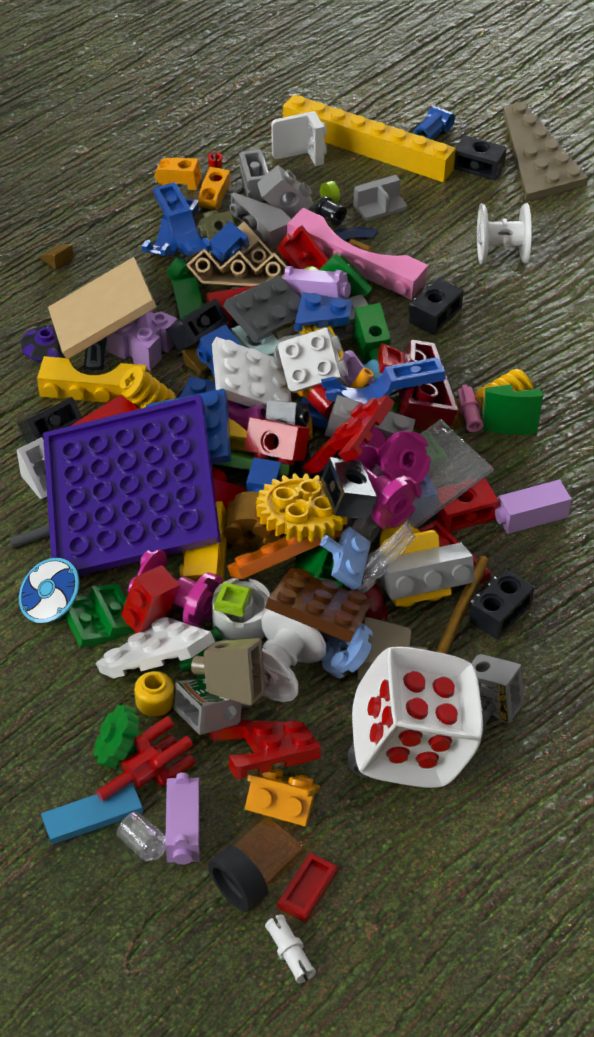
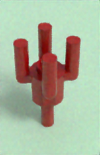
M166 716L134 739V745L138 751L121 762L125 772L96 791L98 797L104 802L131 782L135 787H142L153 778L159 786L166 785L167 778H176L177 774L185 772L196 764L192 755L187 754L165 770V765L193 747L190 738L185 736L176 742L175 738L169 734L151 746L150 743L174 727L172 720Z

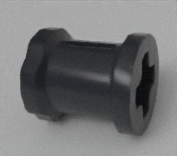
M324 196L318 201L315 212L320 216L328 218L331 224L339 225L345 219L347 209L344 206H338L333 203L330 197Z

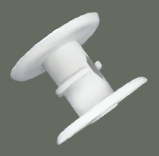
M481 203L477 218L479 263L483 264L486 262L488 246H502V249H506L507 246H519L520 259L524 264H527L530 258L532 237L531 213L528 203L522 205L519 221H507L506 218H502L501 222H489L487 208Z
M267 609L261 617L262 630L268 639L262 646L265 694L263 696L280 702L292 701L298 695V681L294 672L289 668L290 665L295 666L297 661L308 664L320 661L326 655V643L317 629Z

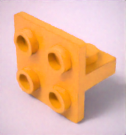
M272 766L270 772L260 774L258 771H255L248 775L247 780L251 781L245 810L302 826L308 825L314 796L320 790V785L313 784L314 778L295 774V777L284 776V770Z

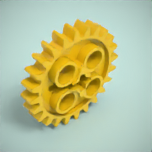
M293 474L292 479L283 475L281 482L272 479V485L265 484L264 490H259V497L256 500L257 517H260V524H267V531L276 529L275 536H280L283 533L286 534V540H290L293 536L297 537L298 542H301L303 537H307L310 542H313L315 536L322 540L325 533L335 536V530L342 531L343 524L348 522V517L334 515L318 475L313 479H309L308 474H304L303 478Z

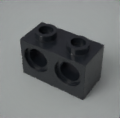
M506 569L499 577L495 576L491 579L486 590L481 595L476 594L469 605L471 609L469 622L498 640L531 606L534 586Z

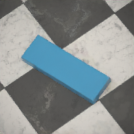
M131 782L104 802L96 794L43 812L41 817L51 845L140 815L143 813V808Z

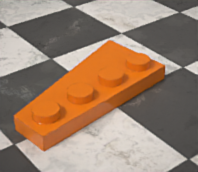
M335 530V536H328L335 539L341 536V531ZM286 536L274 542L263 545L261 549L253 553H246L236 557V562L227 566L230 576L244 579L319 546L321 539L315 536L313 542H310L307 537H303L302 541L298 542L296 536H293L290 540H286Z

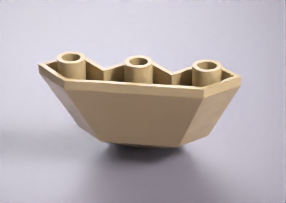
M244 221L238 228L248 236L250 246L247 249L242 246L241 252L239 250L226 263L224 261L220 263L204 248L186 264L202 284L244 287L259 285L278 275L283 278L286 265L276 253H272Z

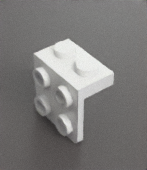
M315 111L272 121V155L274 159L308 153L315 166L324 164V155L327 154L324 136L327 135L325 123L320 121Z
M327 327L282 341L278 344L288 389L291 392H298L320 385L321 379L336 377L339 383L346 385L344 376L348 375V370L344 360L340 361L338 354L339 351H342L338 336H333Z

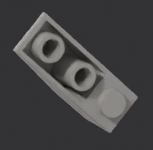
M231 193L230 211L232 215L241 222L244 221L269 250L275 249L287 235V225L291 218L280 208L237 193Z

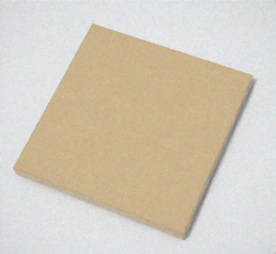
M133 257L50 305L48 309L62 353L66 359H69L152 311L157 306L142 271Z

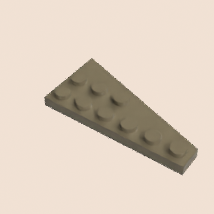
M524 101L504 106L503 115L507 130L510 133V143L513 145V154L518 174L521 176V186L524 188L525 201L587 185L588 177Z

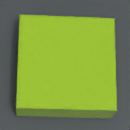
M223 582L214 603V610L243 617L252 596V588Z

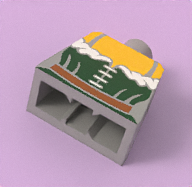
M206 679L176 681L173 709L199 735L237 725L241 718V708L251 706L210 694L206 690Z

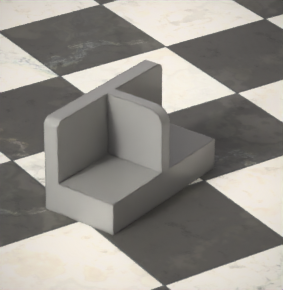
M393 175L354 187L353 206L365 221L407 210V204L399 195L400 179L397 175Z

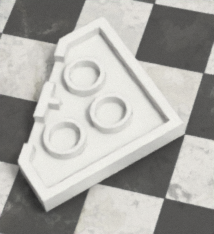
M162 617L152 623V627L146 631L129 637L128 642L121 647L107 651L104 654V658L97 661L96 665L100 673L111 678L125 676L126 669L140 668L141 671L163 666L165 663L164 659L179 657V660L182 661L192 658L215 643V640L210 631L168 617Z

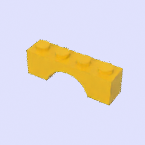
M44 356L37 376L40 397L60 399L73 397L74 400L108 403L120 395L123 396L124 389L119 387V382L126 371L133 366H140L147 372V366L120 363L114 370L106 374L86 375L74 369L70 359Z

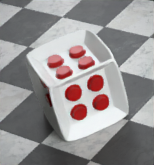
M390 647L384 650L375 659L359 683L353 702V740L359 771L374 779L425 788L443 787L453 781L476 753L483 732L480 690L477 675L472 664L456 656L418 648Z

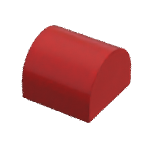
M321 384L316 385L309 393L308 401L325 419H329L335 402L326 399L325 391L327 389L322 388Z

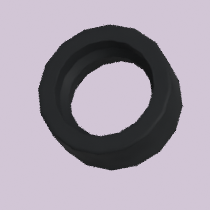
M229 845L209 861L208 869L217 888L240 911L248 912L268 895V886L259 868L236 846Z

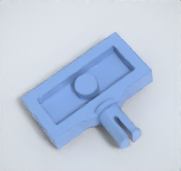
M351 527L342 531L339 543L325 535L320 541V546H323L333 555L334 566L331 575L350 589H357L362 583L371 542Z

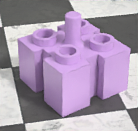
M152 310L107 336L108 352L122 359L130 356L133 358L134 364L146 365L147 370L150 371L162 359L161 351L168 353L175 346L165 329L176 323L178 318L161 311L154 314Z

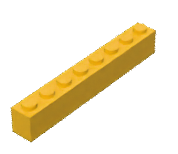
M295 94L283 105V118L315 111L320 121L326 125L327 135L324 136L325 143L443 183L454 170L456 148L445 143L406 132L403 129H397L382 122H376Z

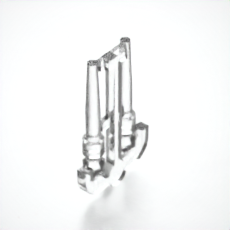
M406 522L375 553L372 552L367 557L362 583L357 588L359 592L364 593L375 584V579H379L385 573V570L416 538L410 529L409 523ZM406 536L408 537L394 551H392Z

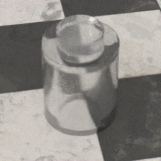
M135 811L129 814L120 823L116 832L117 837L143 861L156 860L165 852L166 836L140 812Z

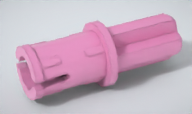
M462 385V388L458 389L457 392L461 404L459 410L465 418L467 430L469 432H477L483 428V422L479 413L480 404L475 399L472 387Z

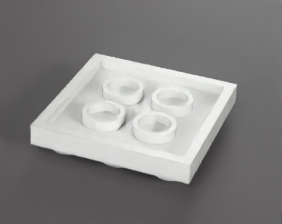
M215 338L212 343L216 390L225 389L228 400L249 407H254L258 404L267 406V400L292 402L283 366L275 360L274 356L261 353L254 348L241 346L231 340Z

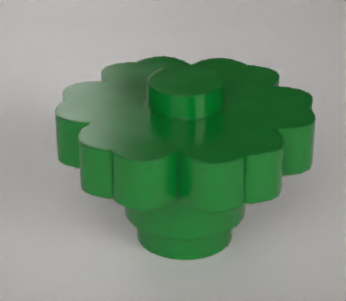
M124 704L117 705L113 713L107 714L100 726V735L95 741L94 756L98 757V764L107 768H115L119 760L123 761L126 757L128 758L138 751L134 745V739L144 731L138 728L139 716L135 715L134 708Z

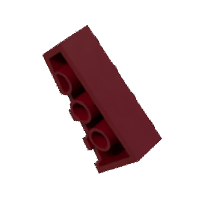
M411 339L405 352V363L439 357L435 343ZM446 374V380L399 389L398 414L415 419L413 430L447 434L458 412V408Z

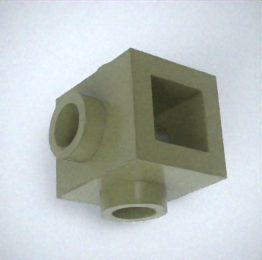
M218 210L204 213V218L198 221L199 225L197 226L200 238L207 237L210 241L229 221L234 224L231 211L218 214Z

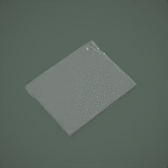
M441 419L420 434L425 438L429 446L425 448L427 455L430 456L431 463L426 477L419 483L422 489L420 499L415 498L413 505L416 508L406 520L414 529L493 471V467L456 435ZM378 465L372 471L378 477L383 475Z

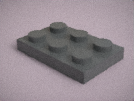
M278 275L227 299L223 307L254 343H257L295 324L301 298Z

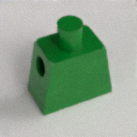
M381 303L355 308L352 339L362 364H367L372 359L378 360L377 351L381 343L390 346V335Z

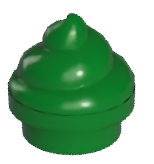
M177 257L174 259L166 271V274L170 276V280L192 278L189 273L190 269L186 266V260H180Z

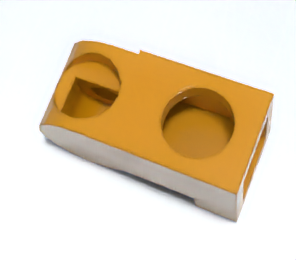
M164 158L160 161L154 177L161 185L176 182V184H187L188 190H197L202 179L199 159Z
M209 167L199 192V207L212 210L220 209L225 194H228L231 189L230 170ZM214 175L223 177L220 181H214Z

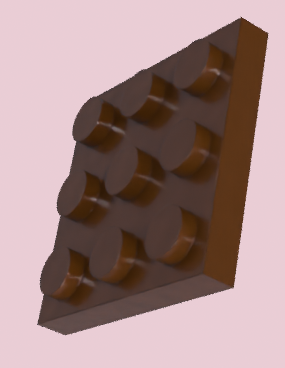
M290 568L268 597L265 608L351 643L368 614L373 601L367 599L361 592L342 589L331 580L317 579L304 569Z

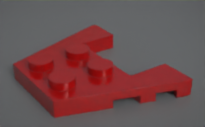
M385 395L378 399L373 397L366 404L359 403L351 411V417L335 430L333 436L302 468L309 475L320 472L328 463L329 458L333 457L338 450H341L339 455L345 462L358 458L363 451L360 446L363 442L368 443L373 436L370 431L375 425L379 426L395 402L388 395Z
M240 720L237 725L209 732L213 741L244 738L254 752L251 754L229 755V769L235 779L246 778L247 771L258 769L260 774L270 772L271 765L285 762L284 766L289 767L321 759V746L305 724L299 721Z

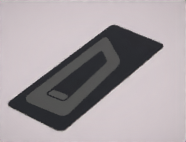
M107 337L85 349L84 370H104Z

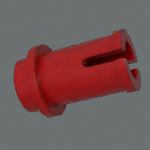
M213 152L208 155L209 167L222 169V154L215 152V159H213ZM214 175V181H220L223 178L220 175Z

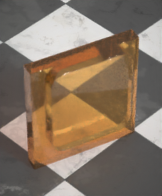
M268 816L234 845L255 863L267 884L304 851L302 844Z

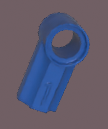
M432 106L427 113L426 119L414 129V134L433 140L442 131L447 133L452 129L455 122V114L437 106Z

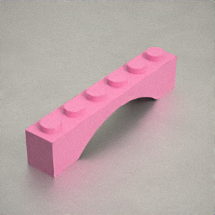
M302 208L288 222L287 234L290 236L298 227L303 225L328 259L339 251L365 279L410 300L426 283L427 264L407 255H381L357 248L336 235L327 225L324 217L305 208Z

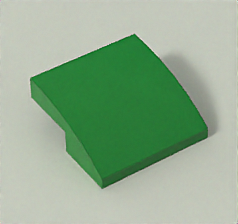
M511 384L486 387L481 417L483 422L482 429L501 434H537L543 400L541 389L514 392Z
M119 584L92 586L89 595L77 596L70 609L64 614L80 648L109 642L134 631L121 616L126 598Z

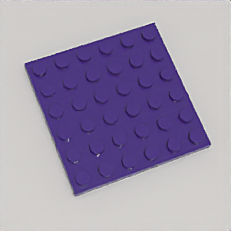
M201 394L43 433L51 558H62L69 561L76 568L78 576L139 562L143 554L148 550L154 552L160 549L169 555L221 542L204 400Z

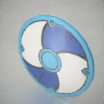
M50 558L32 568L23 580L19 592V605L25 617L36 623H48L64 615L70 609L78 594L79 576L76 568L69 561L62 558Z

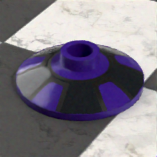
M54 325L35 327L29 330L22 338V351L30 359L42 362L44 356L58 358L64 356Z

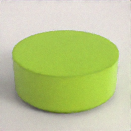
M333 181L325 182L320 186L321 198L328 196L332 199L333 203L337 204L340 200V190Z

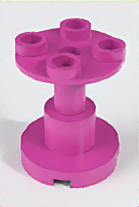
M373 428L370 431L373 436L365 444L374 447L377 451V461L372 471L375 475L379 477L383 474L392 481L407 476L411 477L418 484L424 480L429 471L431 459L427 455L425 448L429 446L422 435L412 431H400L394 433L386 440V437L380 430Z
M363 442L360 446L363 450L362 453L353 460L362 462L371 485L377 494L376 505L372 509V519L382 529L387 530L386 526L396 528L404 523L414 512L416 507L413 505L416 497L420 499L422 494L421 486L411 477L407 476L392 481L385 475L379 477L375 475L372 471L377 461V451L374 447Z
M160 549L154 552L146 551L141 558V568L137 576L161 565L166 569V552ZM211 572L205 573L197 582L184 576L179 580L175 579L180 584L173 604L184 608L183 623L203 629L204 627L200 626L203 620L209 622L212 619L213 594L219 583H223V579ZM134 578L131 580L129 584L128 592H130Z

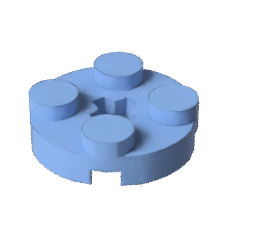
M362 623L351 643L331 636L326 643V655L321 659L323 668L336 678L345 677L341 673L347 670L352 673L357 670L371 650L372 644L368 642L369 635L373 637L372 630Z

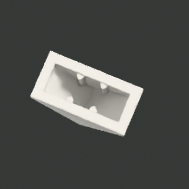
M39 438L18 448L17 455L22 478L36 495L42 499L47 497L44 441L43 438Z

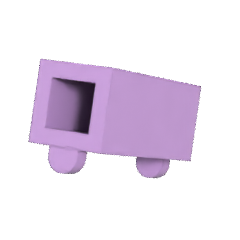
M286 266L283 279L300 298L302 292L316 293L322 296L345 300L350 295L351 285L348 282L347 273H344L342 270L331 272L294 269L292 266Z
M556 480L500 495L497 497L499 504L498 508L495 509V517L497 522L502 524L507 534L568 518L572 499L562 482Z
M179 773L176 775V778H167L166 856L167 862H175L177 864L200 862L199 778H189L187 773Z

